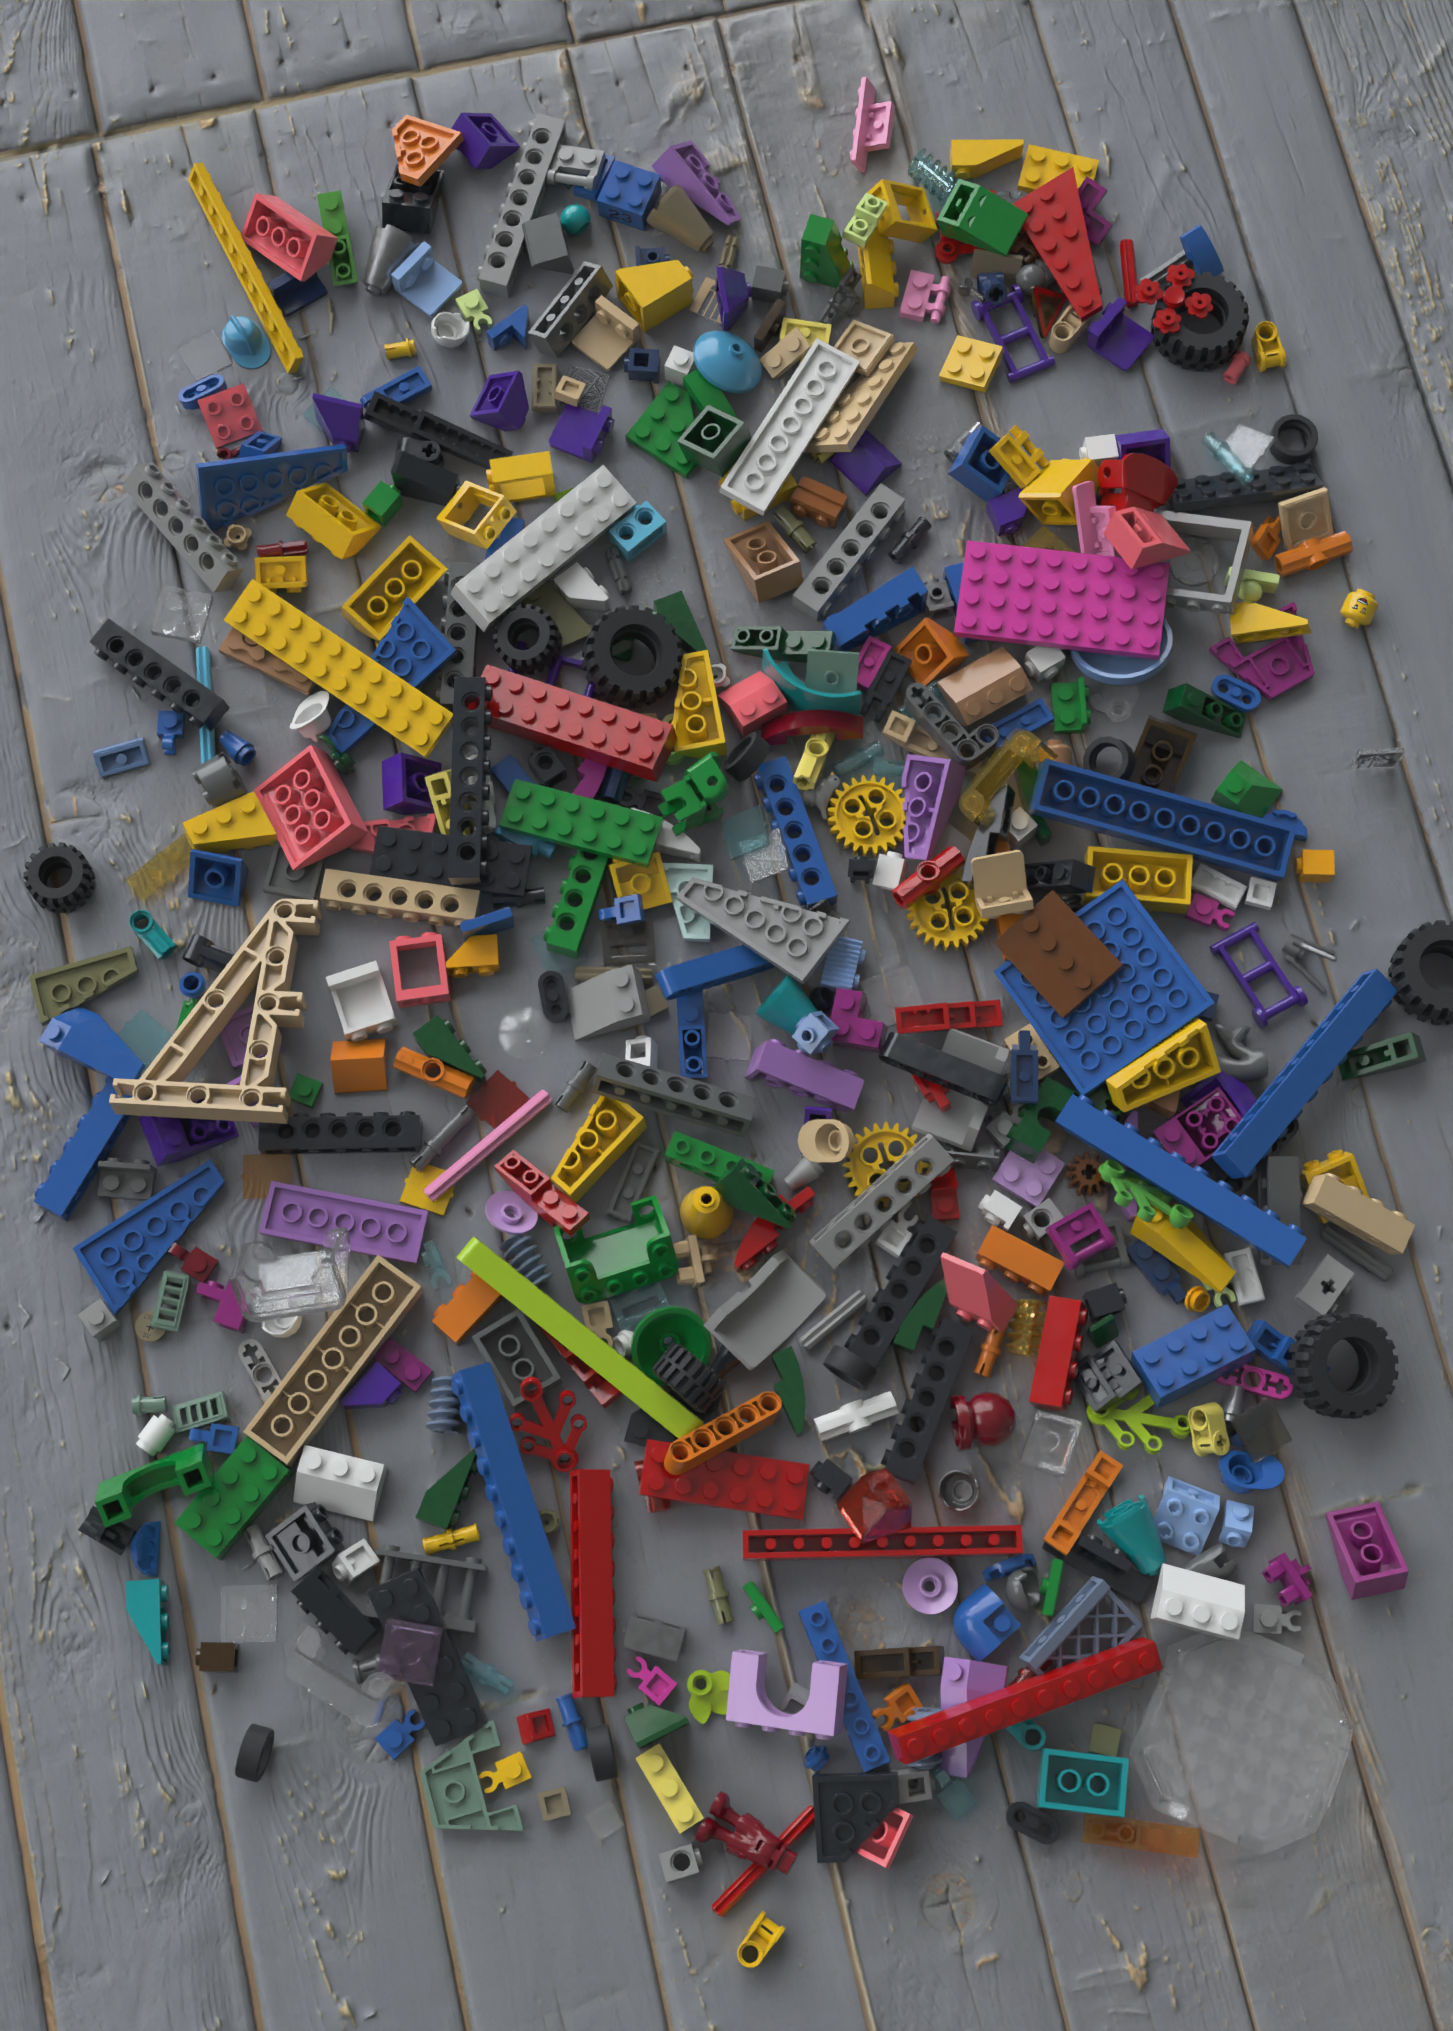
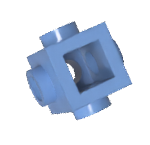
M822 1011L812 1012L797 1023L795 1027L797 1030L792 1035V1038L798 1042V1048L804 1053H824L832 1045L833 1041L831 1039L840 1028Z

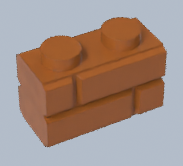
M804 475L790 499V509H792L795 515L801 518L806 516L812 518L817 525L823 528H828L829 526L835 529L848 505V495Z

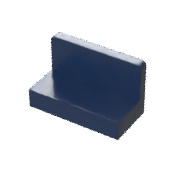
M286 272L268 283L272 297L286 317L328 294L317 272L306 281H300Z

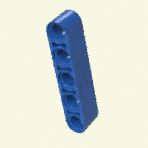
M740 945L667 967L659 971L655 977L665 999L673 1000L767 971L775 965L746 946Z

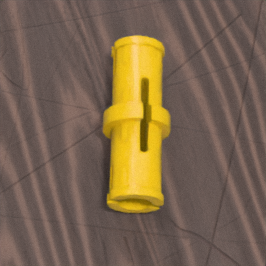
M474 1523L473 1525L455 1530L449 1528L445 1533L427 1538L424 1537L423 1546L426 1555L446 1549H451V1551L457 1550V1546L481 1541L478 1525Z

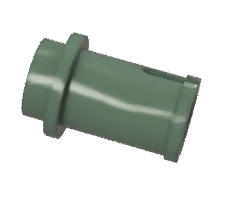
M137 1395V1398H132V1413L138 1414L139 1417L144 1413L167 1412L166 1395L152 1397Z

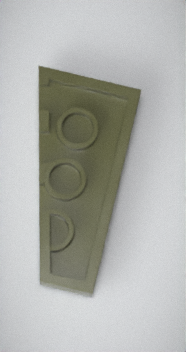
M131 946L29 975L41 1025L49 1024L52 1018L83 1005L138 974L139 970L133 948Z

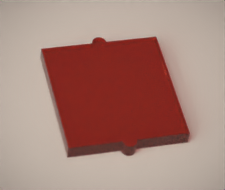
M497 1070L466 1104L479 1115L481 1121L485 1120L492 1128L496 1129L527 1103L530 1098L516 1086L515 1081L511 1082Z

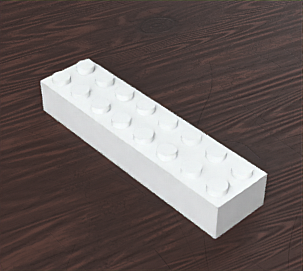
M602 465L457 582L450 594L481 630L485 632L499 621L501 615L505 616L508 609L516 607V605L521 603L604 535L617 520H622L626 517L637 502L609 470Z

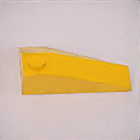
M1171 1201V1203L1169 1204V1206L1172 1207V1208H1173L1174 1205H1175V1203L1172 1202V1201ZM1152 1204L1150 1206L1156 1211V1215L1151 1222H1145L1138 1216L1135 1218L1130 1232L1132 1235L1221 1294L1235 1276L1236 1272L1193 1220L1190 1221L1188 1226H1184L1183 1229L1176 1228L1169 1222L1170 1216Z

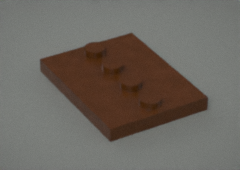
M1053 890L1037 903L1034 909L1028 911L994 942L996 947L1063 1020L1124 968L1123 964Z

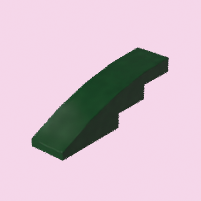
M1017 739L1012 749L1016 784L1024 811L1038 825L1035 837L1041 847L1050 842L1052 832L1043 817L1028 813L1038 769L1021 740Z

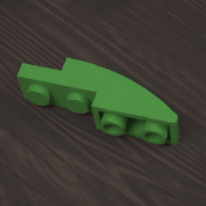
M341 190L317 194L323 228L338 238L329 261L334 287L356 284L358 283Z

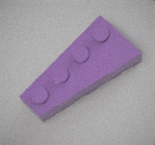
M776 1039L767 1040L754 1050L744 1078L752 1081L755 1076L765 1079L766 1086L775 1089L776 1087H788L791 1094L798 1097L809 1098L810 1095L814 1096V1102L844 1113H849L855 1109L865 1081L858 1078L856 1072L847 1069L841 1071L834 1068V1064L830 1061L823 1059L817 1061L810 1058V1054L804 1053L800 1049L793 1051L786 1048L785 1043Z

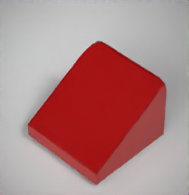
M549 1708L517 1717L523 1745L556 1736Z

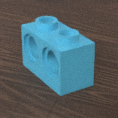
M646 500L643 504L634 506L628 516L623 520H617L608 531L609 542L614 547H617L621 555L630 562L667 532L666 520ZM642 520L651 521V523L647 525L641 524L640 522ZM623 535L632 536L629 540H624L621 537Z

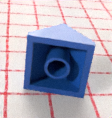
M192 849L190 851L188 897L239 907L249 871L244 860Z

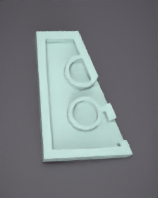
M663 863L683 940L710 942L711 923L678 902L677 896L692 877L713 883V865Z

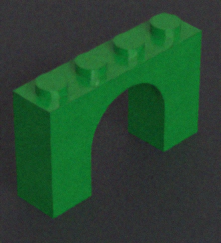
M204 1442L100 1482L95 1505L105 1528L131 1518L133 1508L137 1503L160 1490L181 1485L185 1496L212 1486L213 1464Z

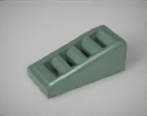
M164 1271L151 1322L152 1328L178 1333L191 1285V1277L189 1275ZM168 1284L179 1285L182 1288L168 1286ZM166 1293L179 1295L180 1298L175 1299L165 1297ZM163 1304L176 1306L177 1310L162 1308ZM161 1314L175 1317V1320L173 1322L169 1320L159 1319V1317Z
M223 1391L171 1406L177 1434L190 1431L191 1428L198 1429L209 1426L211 1423L217 1424L231 1420L226 1394ZM213 1402L217 1403L219 1413L217 1415H214L213 1412ZM206 1404L208 1418H204L201 1405ZM196 1407L198 1421L195 1422L193 1421L191 1408ZM185 1410L188 1424L183 1425L180 1411Z

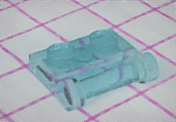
M660 1281L608 1297L621 1331H629V1327L639 1324L643 1318L657 1309L670 1307ZM657 1297L658 1305L624 1317L623 1310Z

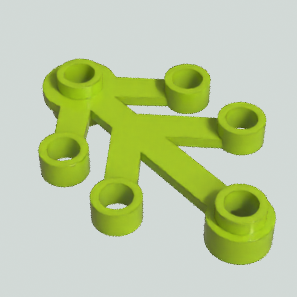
M1139 1390L1116 1405L1104 1410L1105 1414L1095 1413L1090 1404L1086 1410L1088 1419L1097 1426L1104 1425L1117 1440V1445L1122 1450L1131 1449L1135 1438L1132 1433L1122 1431L1116 1421L1125 1422L1143 1443L1145 1451L1151 1455H1155L1160 1451L1162 1441L1157 1436H1151L1143 1425L1169 1429L1171 1434L1178 1439H1185L1191 1433L1188 1416L1180 1414L1170 1418L1143 1413L1155 1405L1149 1394L1127 1410L1115 1409L1127 1399H1135ZM1178 1422H1184L1187 1427H1180ZM1121 1438H1128L1130 1443L1124 1444ZM1148 1443H1156L1157 1448H1151Z

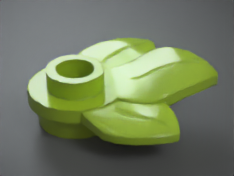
M697 1670L689 1676L687 1681V1688L691 1694L689 1709L698 1722L704 1724L709 1718L711 1711L721 1715L727 1714L730 1673L722 1670L709 1673L706 1670ZM698 1679L706 1681L705 1689H697L695 1684Z

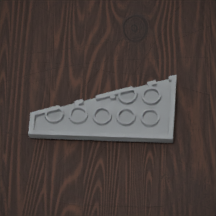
M693 877L677 896L678 902L802 984L806 982L850 925L849 919L827 916L823 912L801 909V906L763 896L760 898L749 895L745 891L723 888L722 885Z

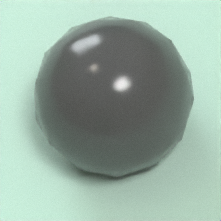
M1035 264L1023 266L1015 278L1016 284L1020 287L1022 293L1028 296H1032L1031 286L1044 288L1047 282L1044 270Z

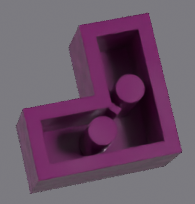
M842 988L836 989L830 1020L840 1029L831 1039L833 1041L832 1045L880 1053L886 1041L888 1027L881 1021L863 1019L867 1003V997L863 992Z

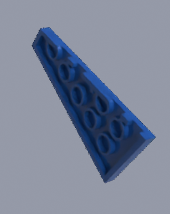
M344 444L197 463L196 472L201 518L206 521L207 526L212 531L222 526L226 528L237 519L244 516L250 517L284 501L285 497L296 493L298 490L318 482L323 483L348 471L347 448Z
M407 596L403 602L404 606L398 616L394 617L391 622V628L385 638L380 641L371 659L418 690L458 652ZM346 704L339 711L326 736L333 741L336 748L342 754L348 753L378 725Z
M211 1159L72 1248L115 1316H117L169 1253L168 1251L173 1243H177L226 1184Z

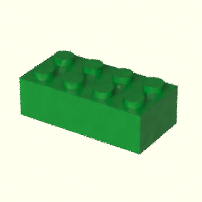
M246 1436L214 1474L212 1486L201 1490L174 1523L215 1558L222 1561L243 1536V1531L253 1524L294 1473L253 1439Z

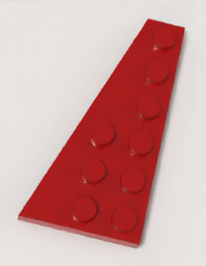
M1072 167L1012 205L1028 213L1029 216L1022 229L1077 316L1083 322L1102 311L1103 305L1074 168Z

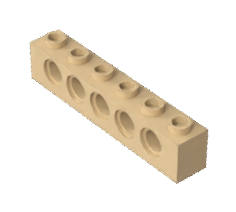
M325 869L320 894L323 906L332 911H341L342 908L349 909L351 912L359 915H366L369 912L376 913L377 916L386 919L397 916L403 917V920L408 922L425 920L435 926H443L444 923L452 924L458 929H461V922L479 917L482 901L479 890L333 869ZM349 889L356 890L352 897L347 898L343 896L344 892ZM373 893L382 894L381 898L377 901L369 900ZM403 896L407 898V901L402 905L394 903L398 897ZM425 900L433 902L432 906L427 909L421 908L420 904ZM450 904L459 906L455 912L446 911V907Z

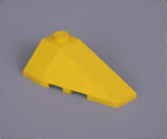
M708 650L683 654L677 697L674 704L673 721L671 722L678 738L674 745L675 754L702 759L711 752H717L719 756L727 755L728 752Z

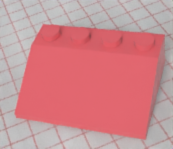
M309 745L254 789L277 834V839L292 869L295 871L349 848L368 833L329 753L313 745Z

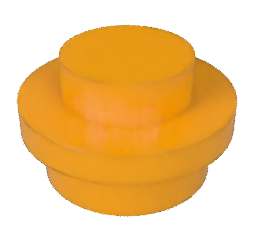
M1201 1286L1191 1288L1185 1297V1307L1194 1313L1205 1311L1211 1300L1207 1290Z

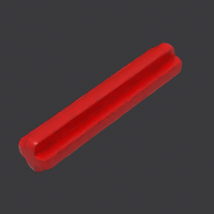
M1123 239L1120 242L1124 296L1125 301H1127L1126 306L1128 308L1137 307L1139 302L1136 300L1137 293H1135V287L1138 283L1134 243L1132 239Z

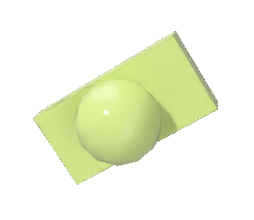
M1232 566L1229 567L1226 574L1225 586H1228ZM1245 569L1238 594L1242 602L1255 603L1262 597L1263 592L1274 594L1279 584L1280 575Z

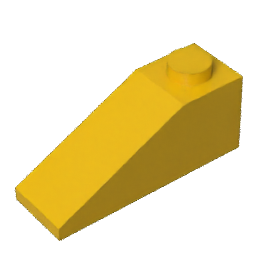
M1024 139L951 140L950 179H975L1021 158Z
M1240 602L1235 606L1234 614H1230L1231 636L1235 644L1312 634L1308 619L1257 603Z

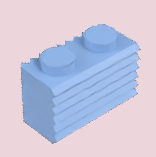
M840 936L827 953L820 988L825 987L832 993H836L837 988L857 990L860 974H856L858 964L863 965L866 950L862 949L863 941Z

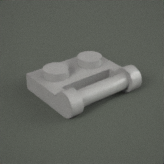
M558 145L551 169L547 172V183L553 185L564 183L585 186L588 190H595L606 158L605 152L602 150ZM560 172H567V173L587 175V177H585V176H578V175H571V174H564V173H560Z

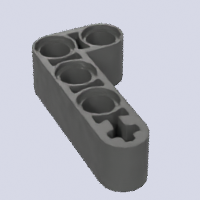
M913 683L907 688L904 700L906 709L951 760L969 770L995 750L999 738V731L995 726L983 724L968 734L927 686L922 683ZM936 714L939 719L931 720L927 715ZM951 732L956 738L948 739L944 734ZM988 736L992 739V742H983L980 737ZM968 751L973 756L966 758L961 755V752Z

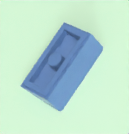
M144 737L93 752L101 778L151 764Z

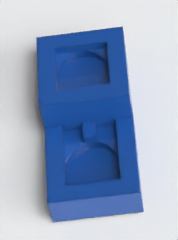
M1197 225L1179 237L1186 258L1193 261L1198 274H1203L1205 271L1211 272V275L1216 277L1224 272L1219 256L1201 225Z

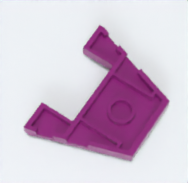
M1294 602L1279 609V611L1297 616V607ZM1303 635L1279 638L1246 657L1242 656L1230 636L1209 649L1211 655L1246 683L1255 687L1269 701L1310 680L1315 674Z

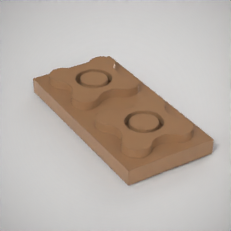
M233 627L219 648L220 654L308 696L316 684Z

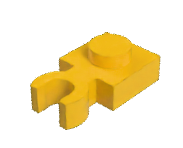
M522 1751L495 1762L498 1771H484L478 1776L479 1779L487 1776L492 1778L493 1784L484 1790L485 1793L494 1792L502 1782L507 1790L532 1778Z

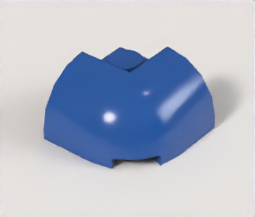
M984 1583L959 1604L953 1617L954 1634L958 1641L975 1661L980 1662L1021 1626L1004 1606V1602Z

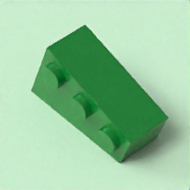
M810 214L801 239L800 278L809 283H820L837 288L850 267L854 268V264L847 258L848 250L842 247V237L834 220Z

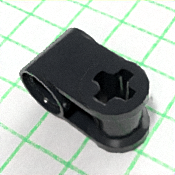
M408 437L398 439L396 454L398 450H402L441 468L443 467L444 458L436 442L416 440Z

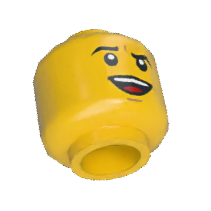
M1362 589L1348 593L1340 610L1342 617L1346 619L1344 623L1356 629H1359L1360 625H1370L1378 609V603L1375 601L1376 596Z

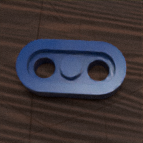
M210 375L182 389L178 398L183 408L195 410L200 408L197 400L227 390V384L222 375Z
M1227 674L1217 676L1210 688L1214 698L1243 713H1250L1256 710L1261 700L1260 693L1255 687ZM1224 687L1227 689V692L1223 693L1219 688ZM1246 698L1250 701V703L1245 704L1242 701V699Z

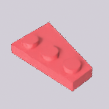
M434 813L423 817L407 816L404 819L363 821L368 833L351 845L350 850L373 854L378 826L434 833L437 822L436 815Z

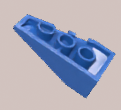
M80 1006L52 1018L39 1039L42 1044L55 1054L113 1080L114 1078L138 1080L146 1066L100 1015Z

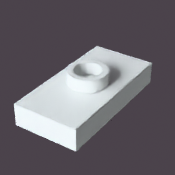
M1202 863L1199 865L1191 882L1192 890L1216 900L1234 911L1248 887Z
M1251 1248L1224 1253V1259L1236 1272L1232 1278L1233 1282L1231 1285L1236 1297L1237 1306L1240 1307L1264 1301L1265 1296Z

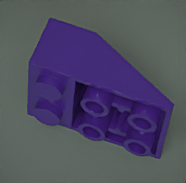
M205 1099L198 1100L196 1104L203 1102ZM141 1116L139 1118L157 1167L185 1160L239 1137L234 1121Z

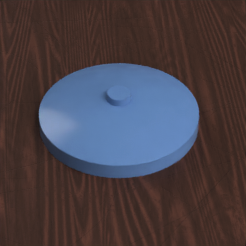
M1164 618L1158 660L1070 650L1076 666L1094 680L1113 685L1134 684L1156 675L1167 664L1172 653V631Z

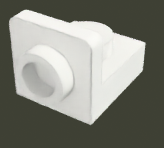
M362 1539L338 1554L332 1563L336 1578L339 1581H343L346 1586H349L355 1578L376 1566L380 1560L367 1541Z

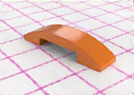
M1100 1450L1062 1507L1043 1541L1066 1556L1124 1465Z

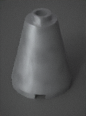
M377 223L374 228L363 284L366 286L365 290L375 296L385 294L393 284L391 274L420 246V243L417 241L416 245L410 242L412 237L409 234L388 224L385 228H381V223Z

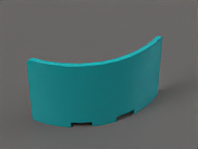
M763 649L762 672L775 682L787 703L792 706V709L796 711L835 710L859 716L861 691L832 694L806 688L805 683L800 681L791 671L787 661L775 664L768 649Z

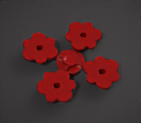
M1183 263L1179 264V266H1169L1166 280L1172 283V286L1164 294L1159 289L1160 284L1156 281L1152 282L1148 278L1142 279L1140 285L1135 287V293H1137L1136 300L1139 303L1147 302L1149 305H1153L1156 300H1160L1163 297L1164 303L1169 306L1164 311L1158 310L1156 318L1153 320V326L1160 329L1163 334H1167L1169 331L1172 333L1179 331L1181 316L1176 314L1173 308H1178L1183 303L1188 308V314L1190 316L1196 315L1199 319L1206 318L1208 312L1213 310V305L1210 304L1211 297L1208 294L1200 295V293L1195 292L1192 294V297L1185 299V293L1182 288L1191 286V280L1194 278L1195 273L1192 269H1187V266Z

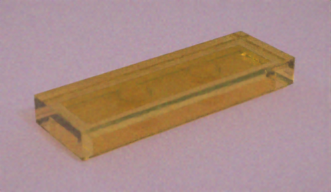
M185 833L125 879L126 883L142 901L190 864V851L192 848Z

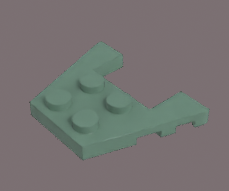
M495 1720L485 1724L478 1731L471 1734L464 1741L419 1772L435 1829L524 1830L517 1804L488 1812L473 1754L501 1746Z

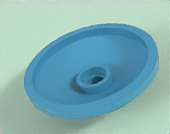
M720 330L708 331L698 338L693 347V358L696 367L706 380L719 389L731 393L749 392L757 386L762 377V365L756 351L747 341L734 333Z

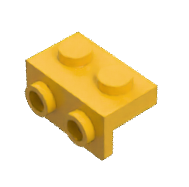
M306 556L254 558L256 581L273 593H277L276 588H286L287 593L302 592V587L308 586Z

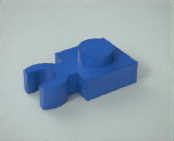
M415 1709L407 1712L403 1724L395 1719L375 1738L393 1760L400 1756L415 1741L411 1733L423 1729L426 1725L424 1720L418 1725L412 1724L411 1718L417 1712Z

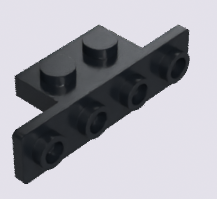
M1083 1534L1080 1538H1077L1066 1556L1044 1542L1042 1546L1044 1551L1063 1560V1562L1089 1577L1095 1576L1103 1579L1111 1587L1110 1589L1136 1604L1141 1603L1152 1582L1150 1578L1130 1567L1133 1562L1127 1560V1554L1116 1548L1112 1550L1102 1545L1103 1541L1092 1534H1088V1536Z

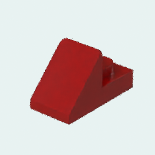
M950 1168L946 1174L941 1177L937 1175L930 1182L932 1184L929 1188L932 1217L940 1222L960 1219L957 1197L958 1183L954 1169Z

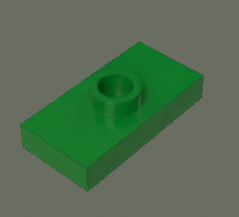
M1053 1558L1050 1561L1047 1578H1042L1039 1594L1044 1596L1040 1616L1051 1617L1054 1615L1064 1566L1063 1560Z
M753 1581L748 1582L743 1586V1590L753 1603L750 1609L759 1621L764 1618L774 1634H777L783 1629V1623Z

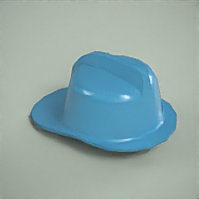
M230 316V321H228L222 331V340L225 347L239 366L246 369H255L263 366L271 354V347L258 324L250 318Z

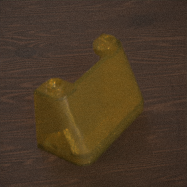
M1025 728L1012 730L961 789L957 799L959 809L967 818L979 826L991 803L989 799L1022 761H1025L1033 768L1035 763L1042 762L1046 758L1055 761L1058 755Z

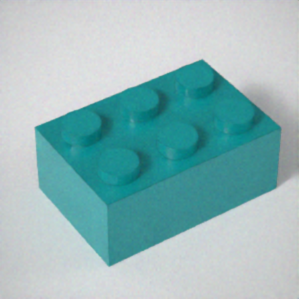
M1047 1748L1040 1749L1035 1807L1124 1817L1129 1758Z

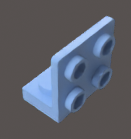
M425 241L391 274L394 290L429 317H432L462 287L460 279L434 260L432 247Z
M1168 1476L1164 1485L1163 1498L1154 1517L1160 1541L1198 1556L1204 1547L1219 1512L1220 1496Z

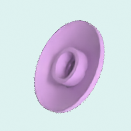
M497 1192L490 1196L485 1205V1213L489 1222L502 1232L512 1235L525 1234L531 1231L537 1223L538 1214L515 1192Z
M923 1558L914 1562L905 1572L902 1590L906 1601L913 1609L923 1614H938L945 1611L954 1602L958 1592V1581L953 1569L944 1561L937 1558ZM928 1581L932 1582L935 1586L932 1592H928L924 1588V1584Z

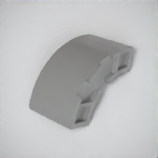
M956 1029L949 1030L942 1051L1000 1075L1010 1051ZM950 1090L946 1096L951 1103V1108L942 1113L935 1101L929 1104L927 1099L923 1098L912 1124V1129L925 1135L929 1133L938 1140L971 1152L989 1105Z
M783 1250L774 1254L749 1280L750 1288L746 1287L741 1293L738 1291L721 1305L703 1325L749 1370H753L772 1354L827 1297V1292Z

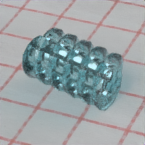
M923 148L911 161L908 175L911 178H915L918 184H922L924 189H929L932 195H937L939 201H944L949 198L958 179L962 178L959 177L953 181L955 172L952 171L946 175L948 166L945 165L939 169L941 161L938 159L931 163L934 155L931 153L924 157L927 150Z

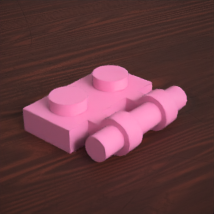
M911 270L899 317L923 322L925 314L932 315L930 320L932 323L939 324L941 317L945 315V301L951 292V279L943 276L941 282L937 285L933 284L935 275ZM930 295L937 296L933 304L928 303Z

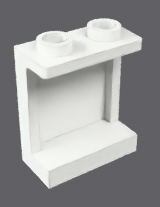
M376 961L326 977L347 1041H361L366 1039L369 1034L375 1032L379 1034L391 1031L393 1026L398 1025Z

